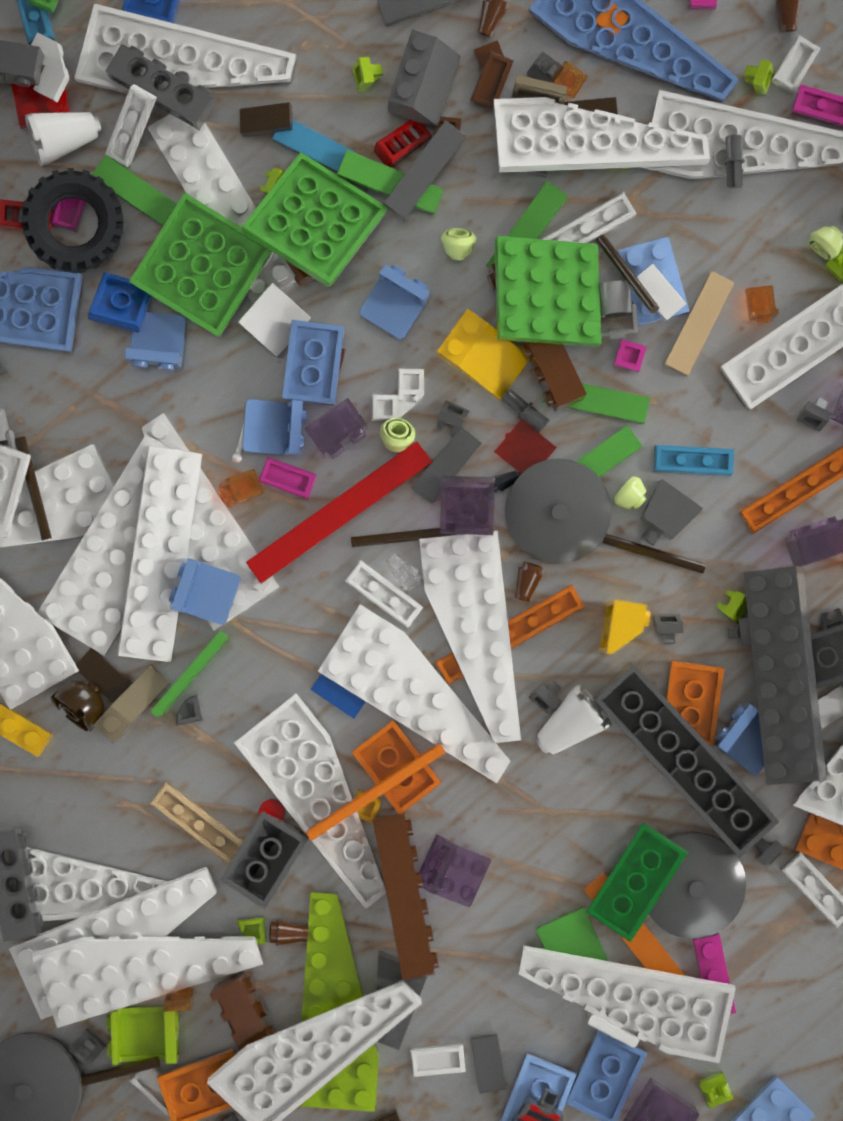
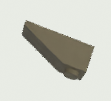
M150 665L93 726L112 743L118 742L171 682Z

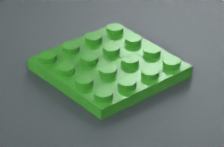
M300 152L242 225L241 232L330 288L385 216L388 207Z
M184 192L129 282L220 338L271 256L272 251L241 232L242 227Z
M497 236L495 238L497 340L599 347L602 344L598 244Z

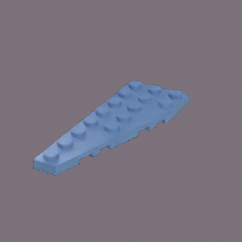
M536 0L529 8L530 14L571 46L719 102L724 101L740 80L642 0ZM612 4L618 7L612 15L613 24L621 29L617 35L611 28H601L596 24L598 15L609 11ZM619 11H624L630 16V19L624 26L617 24L615 21V15Z
M34 267L20 268V270L11 272H0V343L72 353L82 274Z

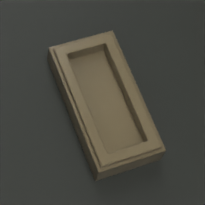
M516 75L512 97H547L555 99V103L563 104L567 86Z

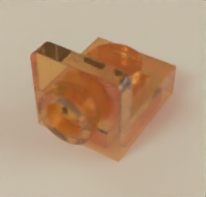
M773 285L746 288L749 321L757 320V324L772 322V318L779 314V308L775 306Z
M254 469L226 478L219 484L220 497L227 504L228 508L261 496L264 493Z
M193 986L166 994L164 1012L191 1011L194 1005Z

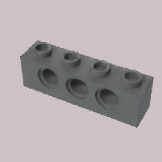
M121 44L105 70L109 78L128 90L130 86L137 85L157 97L154 105L195 129L200 130L215 105L211 91L201 85L193 86L188 83L189 79L179 72H175V74L166 70L167 66L157 59L150 61L135 46L131 45L128 48ZM137 68L146 69L145 73L140 77L133 75ZM167 81L168 86L165 89H156L158 82ZM183 94L191 95L190 100L186 103L178 102L179 97Z
M21 827L0 831V926L4 942L36 936L41 932L40 928L43 927L42 914L40 911L37 912L35 901L38 900L37 889L35 885H32L30 875L33 874L31 860L26 858L25 848L28 847L27 837L24 832H21ZM6 850L14 853L15 862L13 864L5 861L4 853ZM11 877L19 879V890H14L10 887L9 880ZM16 903L22 904L25 907V916H18L15 913L14 906Z

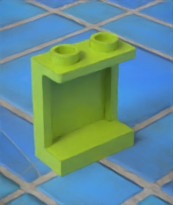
M178 1004L127 1006L111 1011V1015H107V1031H111V1041L107 1045L108 1058H112V1065H118L120 1062H137L156 1056L159 1057L160 1061L166 1060V1064H176L180 1058Z

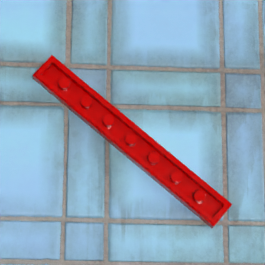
M416 441L246 561V564L261 584L429 466L432 463L431 459Z

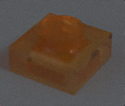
M564 61L551 83L567 86L566 95L570 98H575L588 75L570 62Z

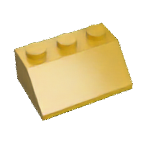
M620 600L607 601L599 653H615L641 634L645 627L649 626L650 611H646V604Z

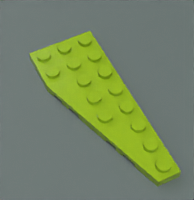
M311 891L301 1023L364 997L338 893ZM374 1043L299 1105V1107L375 1112L379 1062L376 1044Z

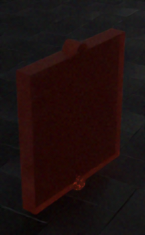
M521 419L510 433L507 432L505 434L506 438L494 453L522 474L530 466L547 460L557 447Z

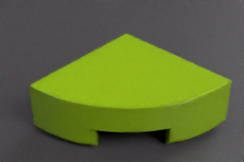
M264 916L237 920L239 930L244 936H255L257 944L267 943Z

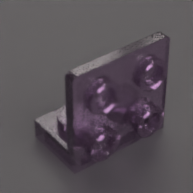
M436 834L419 871L421 872L423 887L432 894L470 907L489 868L491 859L458 846L447 838Z

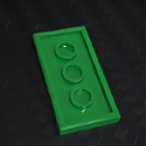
M643 822L586 913L631 943L689 852Z

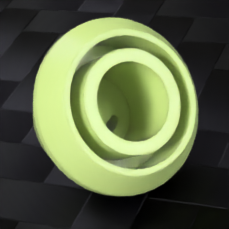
M824 226L810 234L809 245L822 258L833 260L841 251L843 234L834 226L830 228Z
M452 228L442 234L441 242L445 253L451 259L464 260L466 256L471 254L476 243V236L468 229Z
M393 418L381 425L380 437L388 450L401 452L414 441L415 429L408 421L401 418Z
M632 476L613 497L614 504L628 510L632 507L637 510L647 499L644 496L647 490L641 479Z

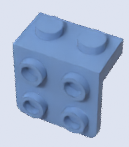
M384 264L379 273L380 279L360 309V315L395 338L402 340L406 337L430 298V292L426 290L428 286L420 280L414 279L411 281L404 276L405 272L397 266L392 265L390 268Z
M146 312L139 333L132 331L131 348H126L125 359L132 363V367L147 368L148 365L158 366V369L165 371L182 368L186 318L182 315Z
M254 399L246 401L243 450L253 453L298 455L300 450H303L305 442L304 434H301V424H305L306 408H303V401L292 400L288 403Z
M190 558L187 559L186 563L182 562L178 572V577L181 578L178 588H173L169 598V602L172 603L171 609L220 625L225 624L241 581L240 576Z
M744 703L743 706L739 705L732 713L731 718L733 719L727 727L723 726L715 737L717 741L714 743V746L751 774L758 775L764 768L758 709L754 706Z

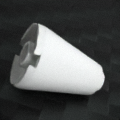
M91 112L30 113L25 115L27 129L32 139L31 144L40 166L47 165L97 139V132H101L99 119L97 116L93 117Z
M578 684L573 687L537 734L539 738L537 744L544 753L550 752L555 755L606 730L612 725L609 717L604 720L601 716L604 710L594 701L593 696L586 689L580 691L581 685Z

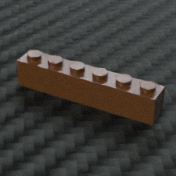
M495 263L490 266L489 275H487L488 282L493 290L496 289ZM522 342L523 345L520 346L522 354L526 360L530 359L533 365V377L537 383L541 382L545 391L543 392V397L548 407L552 406L554 412H557L585 398L587 393L563 344Z
M404 813L373 819L402 980L409 981L434 976V969L439 968L436 952L431 953L429 942L434 941L431 925L425 926L424 915L429 913L426 898L420 899L419 888L424 887L421 872L415 873L413 863L418 861L416 846H410L408 837L413 835L411 820H405Z

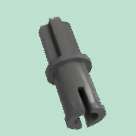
M733 134L725 137L726 159L723 162L726 165L727 187L738 189L743 185L742 164L745 162V159L742 158V135Z
M508 389L501 398L505 404L519 414L518 419L522 418L538 433L550 421L532 406V402L528 404L511 389Z

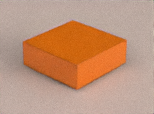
M612 4L609 11L598 15L596 24L601 28H611L617 35L621 29L613 24L612 15L618 7ZM619 11L615 15L616 23L622 26L630 19V16L624 11Z

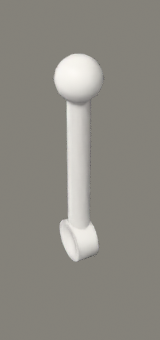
M243 428L236 453L232 455L234 463H240L242 460Z

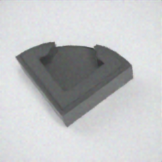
M198 694L189 697L180 706L176 715V726L203 720Z

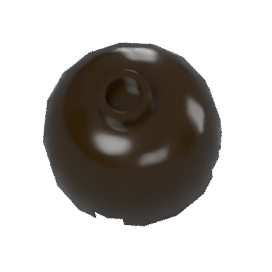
M70 681L62 685L50 697L58 710L63 708L67 714L65 717L86 732L93 730L95 727L93 725L104 713L103 700L99 696L101 690L92 682L85 684L81 681Z

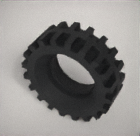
M67 168V171L63 172L55 170L52 171V175L46 178L42 176L38 179L39 183L28 191L29 195L26 201L24 200L23 213L21 216L23 233L29 247L36 254L37 258L47 263L53 269L57 268L64 272L80 271V273H85L86 270L91 268L97 269L100 267V264L109 260L115 249H118L124 229L121 204L112 187L106 185L101 177H95L84 169L83 172L74 171V168ZM68 198H77L87 202L95 210L98 217V228L95 235L87 243L79 246H67L59 242L49 229V215L52 208L60 201Z

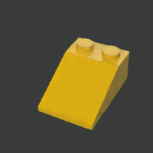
M468 308L437 350V356L500 401L530 360H526L522 351L511 341L497 340V330Z

